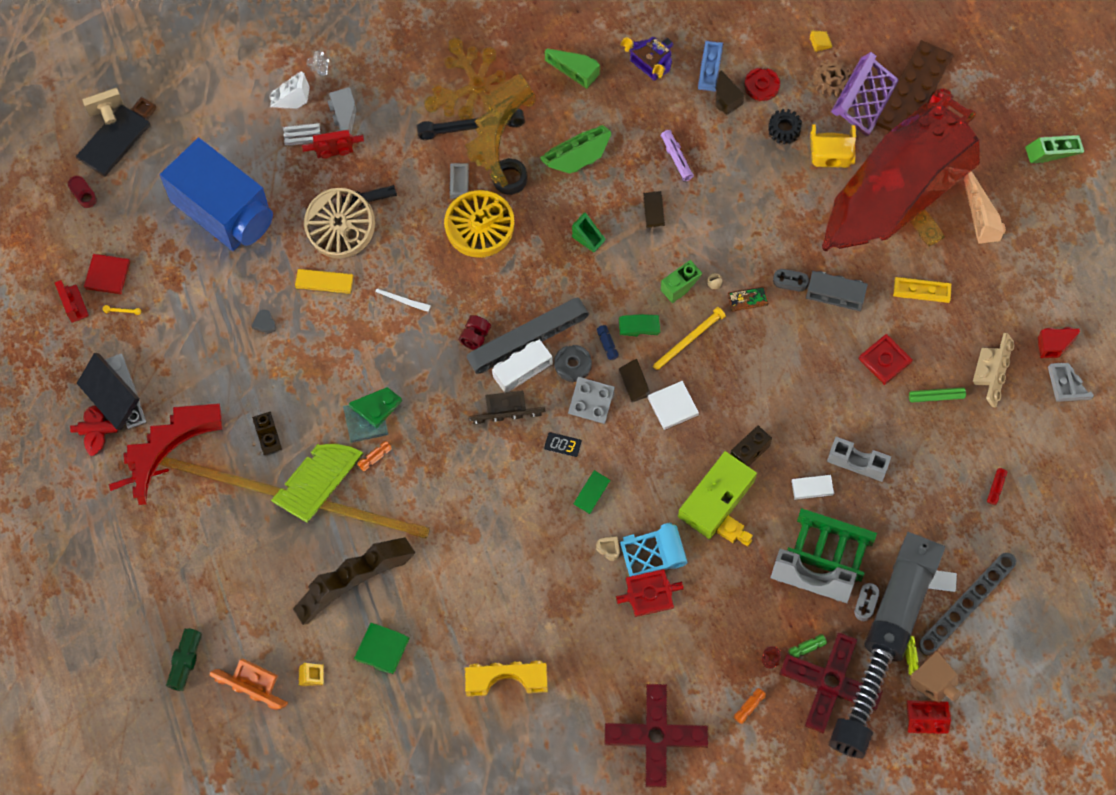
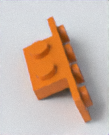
M245 659L239 660L234 675L220 669L210 672V676L215 678L216 682L228 684L236 692L249 694L251 699L263 701L271 709L279 710L288 704L287 701L271 694L278 675Z

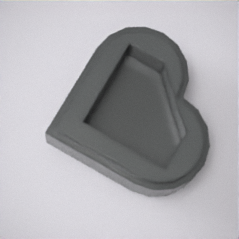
M265 309L260 310L254 319L252 329L268 334L272 333L276 325L271 313Z

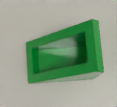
M583 213L572 225V238L592 252H595L606 240L586 213Z

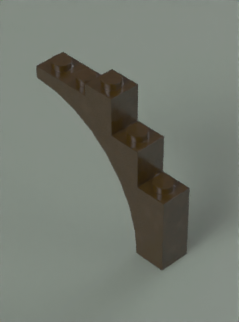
M406 537L374 543L363 556L346 559L336 571L318 575L308 586L310 590L296 604L293 610L302 625L308 624L325 607L353 587L379 573L405 565L415 554V551Z

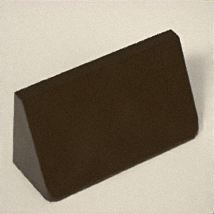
M637 359L619 368L631 402L647 398L650 395V390Z

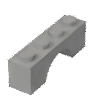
M779 549L771 578L848 603L857 573L839 567L826 574L814 573L804 567L800 561L799 554Z

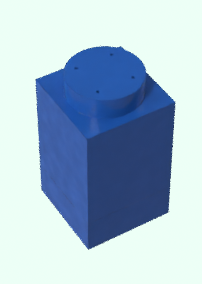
M199 137L159 174L170 202L232 251L241 243L245 246L255 243L263 236L272 222L273 212L269 208L263 187Z

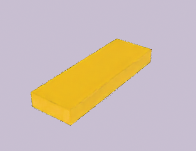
M298 269L295 288L351 294L354 277L353 274Z
M895 277L893 296L950 303L952 283Z

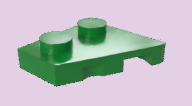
M386 387L351 401L349 407L374 427L378 428L402 402V398Z

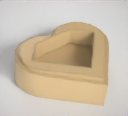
M618 537L599 539L596 543L597 552L605 555L610 561L618 559L620 555Z

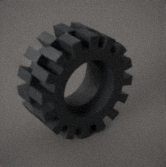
M781 109V113L777 110L775 114L771 115L768 131L773 141L777 139V143L783 141V144H786V141L791 144L792 140L795 142L797 137L799 138L802 120H800L799 115L796 116L795 111L790 113V109H787V112ZM780 123H788L792 126V129L784 131L778 125Z

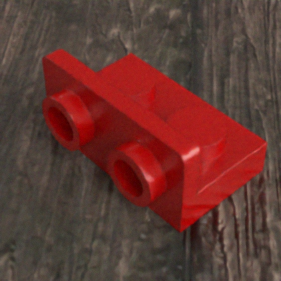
M62 280L54 282L71 323L88 317L89 314L76 284L70 287L68 285L65 286Z
M907 700L908 733H949L951 715L948 701Z

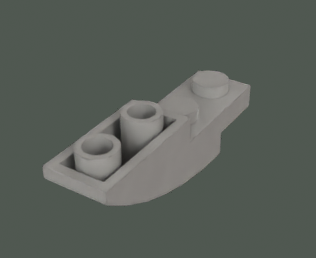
M123 354L105 359L137 395ZM140 400L126 421L128 430L147 423Z

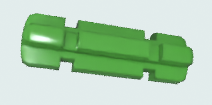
M820 634L815 639L812 638L798 644V647L789 648L788 653L798 658L800 655L803 656L816 650L817 647L825 646L827 641L824 635Z

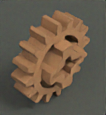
M828 60L827 64L822 62L820 67H816L813 75V84L817 85V91L822 90V95L828 93V97H831L832 94L838 97V94L842 93L852 72H849V67H843V62L839 65L837 60L834 63Z

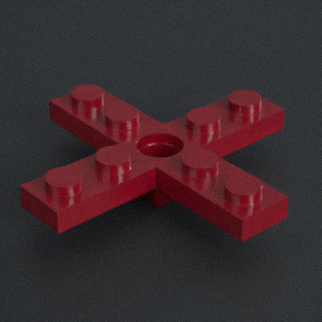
M838 632L825 668L791 655H786L779 675L817 689L804 727L824 734L836 698L839 697L854 703L853 700H857L858 696L856 693L860 692L859 685L863 683L846 677L845 673L858 639ZM834 676L838 680L839 685L837 687H829L826 685L824 678ZM882 690L877 693L878 699L874 700L876 705L871 707L875 712L883 693Z
M647 684L646 724L605 723V745L646 746L645 787L666 788L667 747L708 748V726L667 725V684ZM658 730L663 734L664 738L661 742L655 743L649 739V733Z

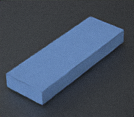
M705 41L698 89L716 91L723 43Z

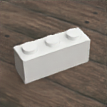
M540 339L536 342H530L522 351L514 352L506 361L497 363L492 369L493 378L504 392H510L552 365V355Z

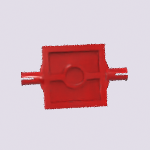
M349 130L314 135L312 143L302 144L303 152L314 150L317 157L323 159L335 155L344 156L353 152L352 146L354 143L364 142L363 134L352 136Z
M664 569L626 577L627 594L616 596L617 604L629 602L635 617L674 609L672 592L684 590L683 583L681 581L670 584Z

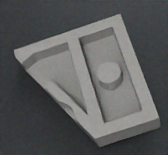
M1054 363L1048 366L1056 402L1091 400L1094 397L1091 391L1088 393L1084 388L1082 379L1075 374L1074 369L1069 363Z

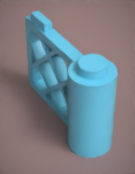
M672 523L663 524L658 531L638 537H635L634 534L623 537L624 541L620 542L629 576L662 569H677L688 563L676 525H672ZM656 538L657 544L653 550L644 546L648 539ZM635 544L639 548L633 556L627 552L625 546ZM642 549L651 553L647 562L637 558ZM656 555L662 558L663 565L654 567L649 563L653 556ZM635 560L644 565L643 569L637 573H633L631 568Z

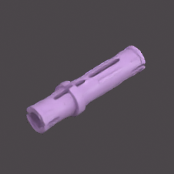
M671 130L661 133V138L683 181L692 179L694 175L680 150V144L676 142Z

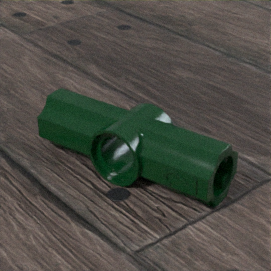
M191 628L184 629L179 647L175 649L172 656V668L166 683L168 688L175 691H184L189 673L196 664V651L202 636L201 632Z

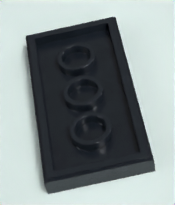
M122 104L113 113L116 122L108 125L104 123L76 155L77 160L104 177L151 125L148 120Z
M99 353L93 354L77 381V385L116 429L122 430L140 398Z

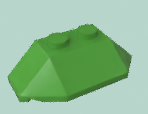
M604 125L598 126L547 151L545 155L541 156L540 159L550 168L569 174L577 172L580 168L592 164L601 158L612 133Z

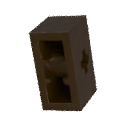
M757 425L731 450L730 455L749 467L770 447L772 437Z

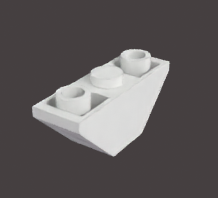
M299 72L280 87L273 90L270 95V107L298 109L307 103L309 84L305 74Z

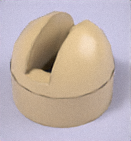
M712 273L707 280L708 286L711 289H719L722 286V277L718 273Z

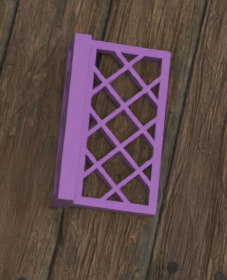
M872 52L861 57L831 111L835 116L841 115L849 123L856 125V128L865 136L870 135L899 81L898 78L875 60L876 55ZM872 66L877 69L878 76L872 75ZM887 77L892 81L890 87H886L884 78ZM873 79H879L881 88H875ZM865 80H869L871 89L865 90L863 83ZM876 91H882L883 100L878 101ZM872 92L874 102H868L866 93ZM857 94H861L863 103L857 104ZM874 104L876 113L871 115L869 105ZM859 106H864L865 116H860ZM849 108H854L856 117H852L847 113ZM867 118V129L862 125L861 119Z

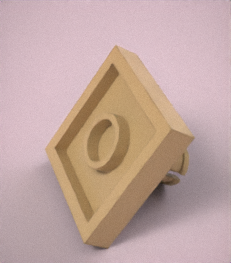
M117 88L82 99L89 116L92 117L102 113L107 125L116 122L112 109L118 108L121 104L124 105Z

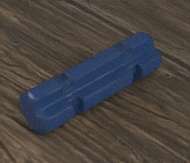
M606 325L599 326L597 333L605 352H607L606 355L609 360H615L619 357L617 349H614L616 347Z

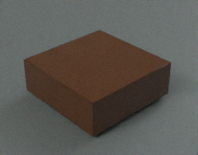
M141 97L131 110L147 120L157 107L152 102Z

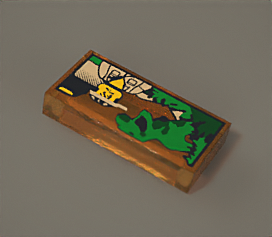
M765 286L728 292L731 312L768 306L769 303Z

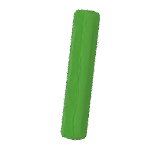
M964 387L909 392L910 402L953 400L966 397Z

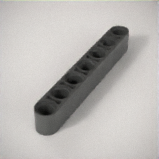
M574 298L471 351L466 358L475 373L481 374L493 368L497 363L506 361L514 352L522 351L530 342H536L539 339L543 342L583 321L589 316V312L580 298Z

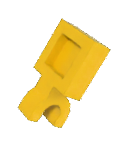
M729 515L717 530V534L734 543L737 539L747 547L751 544V538L753 537L752 534L743 531V524Z

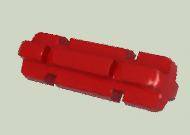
M997 469L987 503L997 505L1008 473L1007 470Z

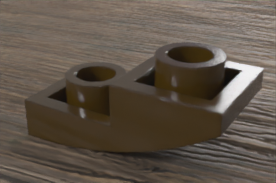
M662 191L643 193L646 227L665 226Z
M271 411L252 417L263 454L266 455L282 450Z

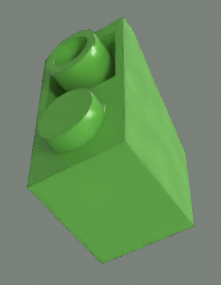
M689 260L661 280V291L671 303H674L692 288L702 276V272Z

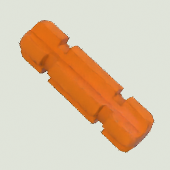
M387 441L382 442L379 448L376 447L365 456V459L362 458L357 463L362 471H366L370 464L373 465L384 456V453L387 454L391 451V445Z
M757 688L753 696H750L741 707V710H738L734 715V719L742 724L747 719V716L759 705V701L761 702L765 698L766 693Z

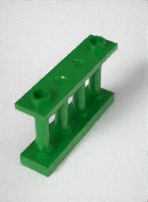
M801 508L797 522L802 526L795 548L788 547L787 551L799 554L802 563L829 572L839 567L857 573L855 582H862L865 572L859 571L866 546H873L877 533ZM811 527L818 528L821 531L813 555L802 552L808 530ZM830 533L839 536V542L832 561L821 558L828 534ZM850 539L857 541L859 544L851 568L840 564L847 540Z

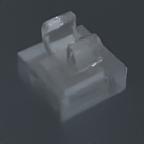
M321 50L314 51V58L307 59V66H311V71H317L320 76L327 75L329 60Z

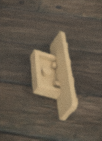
M1003 333L999 349H981L973 378L975 385H989L986 399L992 407H997V403L1001 399V388L1005 383L1006 369L1010 365V354L1014 349V341L1008 333Z

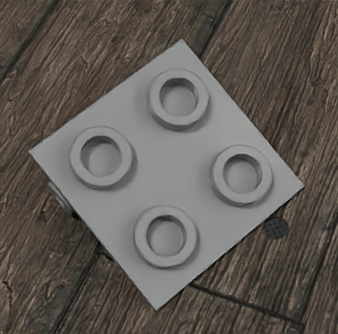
M578 377L568 414L605 424L611 400L614 397L615 387Z

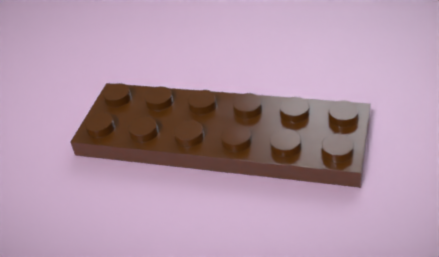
M921 40L876 121V126L909 140L951 62L953 53Z

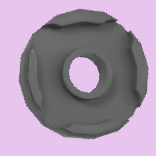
M578 345L561 348L554 358L556 373L562 379L569 382H577L578 377L585 378L589 375L592 368L589 352ZM574 359L578 361V365L571 367L568 365V361Z

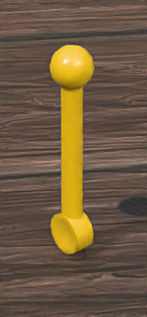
M108 305L103 306L105 313L112 311L135 313L136 315L141 314L140 308L122 309L110 308Z

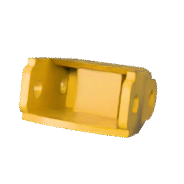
M812 124L810 132L812 163L816 167L848 168L851 164H855L856 125H851L850 135L842 133L816 134V125Z

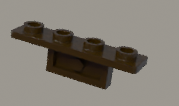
M523 390L485 395L488 414L469 416V421H473V424L485 423V419H492L493 422L503 421L504 417L509 416L512 419H521L525 414L537 417L542 416V412H546L545 407L526 409Z

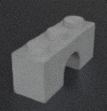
M835 437L827 462L882 482L892 456L875 450L869 454L863 453L854 448L853 442Z

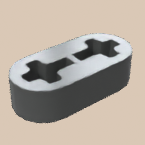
M779 269L774 273L773 283L779 288L802 292L807 289L809 278L801 272ZM780 276H784L783 281H779ZM799 279L802 280V285L798 284Z

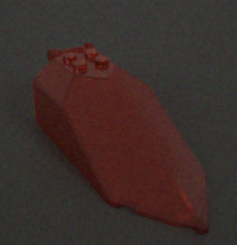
M947 93L939 102L925 103L887 133L835 198L822 249L824 251H828L832 247L842 249L869 243L868 240L880 238L881 241L889 239L980 164L979 139L968 123L974 119L976 112L965 108L953 100V97ZM949 105L964 116L961 118L946 107Z

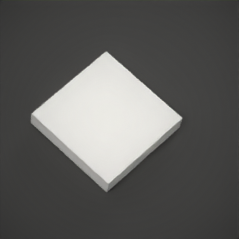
M683 381L648 395V400L664 430L699 415Z

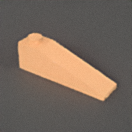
M967 170L964 182L978 244L1001 241L1003 234H1005V224L1001 222L1000 215L973 172Z

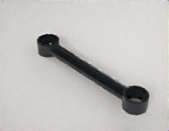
M511 109L503 115L439 124L424 121L417 125V134L421 140H430L437 134L501 125L520 127L524 125L525 117L523 110Z

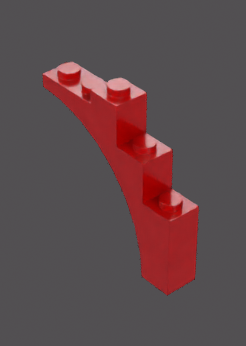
M220 404L173 407V415H170V424L150 426V433L147 434V443L127 445V452L124 453V464H128L129 471H132L133 481H136V486H133V498H137L138 505H147V493L151 478L158 465L168 453L192 437L206 432L222 430Z

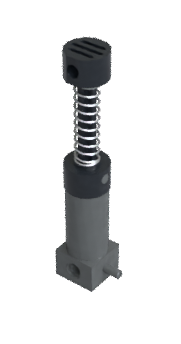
M907 532L894 563V570L874 622H872L864 643L865 648L874 655L869 657L871 663L866 664L869 668L867 671H864L866 676L861 679L863 684L859 685L860 692L856 693L858 696L857 700H853L855 703L854 707H850L852 713L848 714L849 719L838 718L828 743L834 750L853 758L863 759L873 736V732L866 724L870 720L869 714L873 713L871 707L876 705L874 700L878 699L877 693L881 691L880 686L884 684L882 679L886 677L885 671L889 670L888 664L892 663V661H901L904 658L925 595L938 569L946 546Z

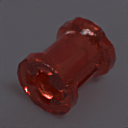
M769 646L764 650L761 662L765 668L773 669L778 666L781 659L780 650L775 646ZM770 655L774 656L773 661L769 660Z

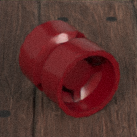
M471 315L465 325L466 329H463L458 340L465 347L475 350L483 345L484 337H487L492 326L486 319Z

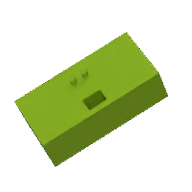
M724 451L681 506L678 518L710 540L726 517L753 485L757 472Z

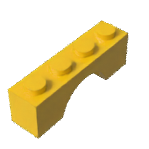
M531 661L530 664L511 662L510 665L491 663L490 666L471 664L469 667H465L467 696L487 695L495 682L506 678L519 681L525 687L527 693L548 692L546 663H542V661Z

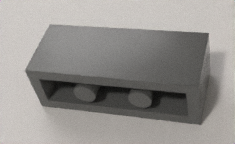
M812 271L806 299L861 312L868 284L860 280L845 279L840 275H828L823 271Z

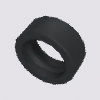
M507 158L496 163L492 173L494 187L506 195H513L522 191L527 183V171L522 162ZM514 169L520 173V180L513 184H505L500 181L499 174L504 170Z

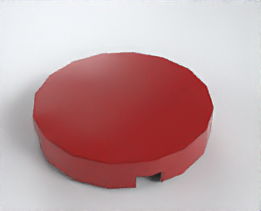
M753 69L745 78V91L755 100L768 101L778 94L780 78L771 69Z

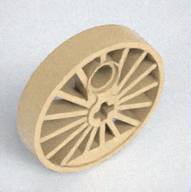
M332 188L320 193L311 201L305 213L304 227L306 235L315 249L328 257L341 259L358 254L368 245L374 233L375 217L370 204L360 194L346 188ZM342 193L348 195L342 207ZM336 196H337V211H336V208H335L334 203H333V201H332ZM355 196V197L359 198V199L348 209L349 204H350V202H351V200H352V197ZM363 202L366 208L353 213ZM328 204L330 205L333 214L326 208ZM324 210L329 216L321 214V211ZM366 213L369 215V219L353 220ZM316 217H319V218L325 219V220H327V221H313V220H314ZM339 220L343 223L341 226L337 224ZM369 224L367 231L355 227L354 225ZM310 226H324L313 232L310 231ZM326 232V233L315 243L313 237H315V236H317V235H319V234H321V233ZM356 232V237L350 240V233ZM337 236V252H330ZM330 237L326 249L324 250L320 248V246ZM342 237L344 238L348 251L342 252Z

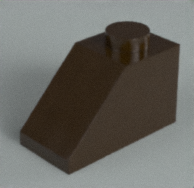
M721 70L718 76L715 105L718 110L728 115L743 105L744 93Z

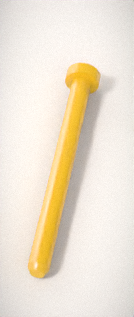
M716 307L713 310L714 313L655 362L653 368L659 370L718 319H724L726 317L724 311L720 307Z

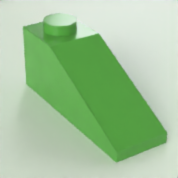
M545 50L546 62L586 89L600 75V64L593 58L559 50Z
M1079 135L1040 137L1025 146L1030 163H1044L1084 153Z

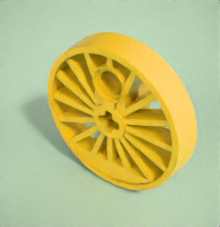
M484 190L470 191L460 195L449 205L444 218L445 231L452 246L462 254L471 257H488L500 252L511 240L514 231V214L508 202L498 194ZM474 200L476 212L472 210L467 202ZM477 200H484L482 208L479 210ZM463 205L465 209L468 211V213L461 210L459 207ZM455 212L456 214H458V215L461 216V217H455V216H452V215H453V213ZM510 223V227L502 226V224ZM498 232H503V233H507V234H506V236L504 237L503 235H501V234L498 233ZM480 234L482 249H475ZM484 236L492 247L486 248ZM491 236L495 237L500 242L496 244ZM473 238L472 245L470 248L468 243Z

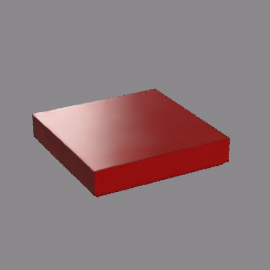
M93 254L84 288L86 290L121 295L130 260Z
M887 334L858 357L884 385L913 361Z

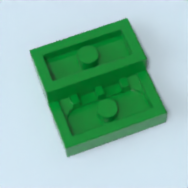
M370 622L354 659L357 662L373 666L377 670L394 674L410 638Z

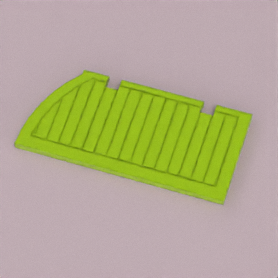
M317 444L311 451L314 457L312 459L306 457L285 483L288 489L284 490L281 488L271 501L308 523L363 455L362 451L340 444Z

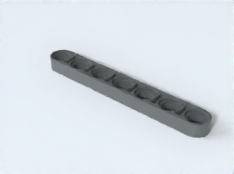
M1011 553L1001 554L922 637L919 642V650L923 654L932 655L1013 570L1016 565V559ZM1001 559H1010L1012 565L1004 567L1001 564ZM996 572L999 579L992 581L988 577V573ZM977 585L984 586L986 593L978 594L975 587ZM970 599L973 602V607H964L962 600ZM953 612L959 614L960 621H951L949 614ZM939 626L945 627L947 634L945 636L938 635L936 628ZM925 640L933 642L934 648L932 650L924 648L923 642Z

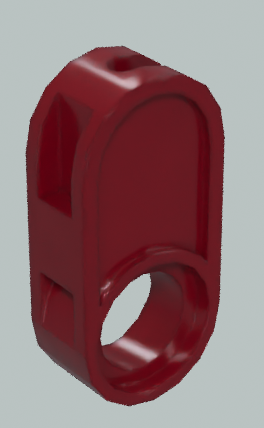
M73 176L68 180V187L82 207L91 208L96 204L97 198L84 178ZM91 195L90 201H82L84 196Z

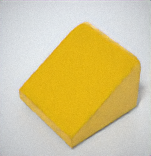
M811 31L810 40L815 52L832 48L827 32Z
M304 663L299 666V686L324 684L322 664Z

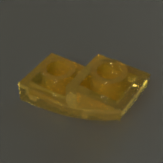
M924 207L907 216L908 221L915 227L921 239L929 247L945 238L939 226Z

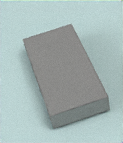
M451 163L450 198H457L469 192V163Z

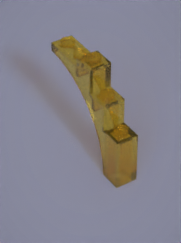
M521 74L484 96L487 102L485 107L488 112L475 120L478 127L475 130L479 136L465 145L468 150L466 155L470 162L475 161L478 167L482 165L486 171L490 170V177L495 184L498 182L502 188L508 185V182L499 162L501 136L513 113L533 96L529 84Z

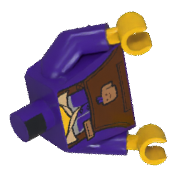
M655 37L641 41H632L629 38H624L620 46H625L624 50L626 52L631 50L630 61L654 81L658 77L662 78V75L670 72L672 59L669 49L673 47V43L669 38H665L662 42L658 41Z

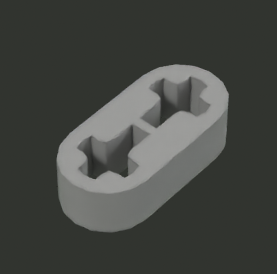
M872 583L865 584L858 597L854 614L860 621H868L875 609L879 589ZM868 589H871L874 595H871L870 599L867 600L866 592ZM864 604L868 605L866 611L869 612L865 616L861 615L860 611Z

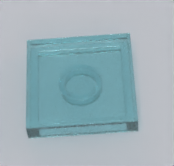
M349 405L343 406L351 443L389 435L386 420L376 428L351 409Z

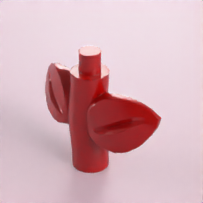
M96 405L90 406L84 412V422H78V425H70L71 433L85 435L84 446L91 457L95 456L103 448L105 434L118 433L119 431L109 420L104 421L105 416Z

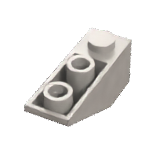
M348 87L329 93L330 100L327 102L330 111L334 110L335 115H332L335 126L339 125L340 128L337 131L349 130L351 134L356 115V106L351 89Z

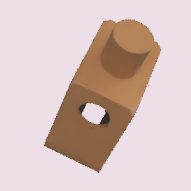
M936 652L910 675L911 686L936 702H940L945 696L949 697L952 701H956L961 695V691L956 688L958 685L956 672L939 652Z

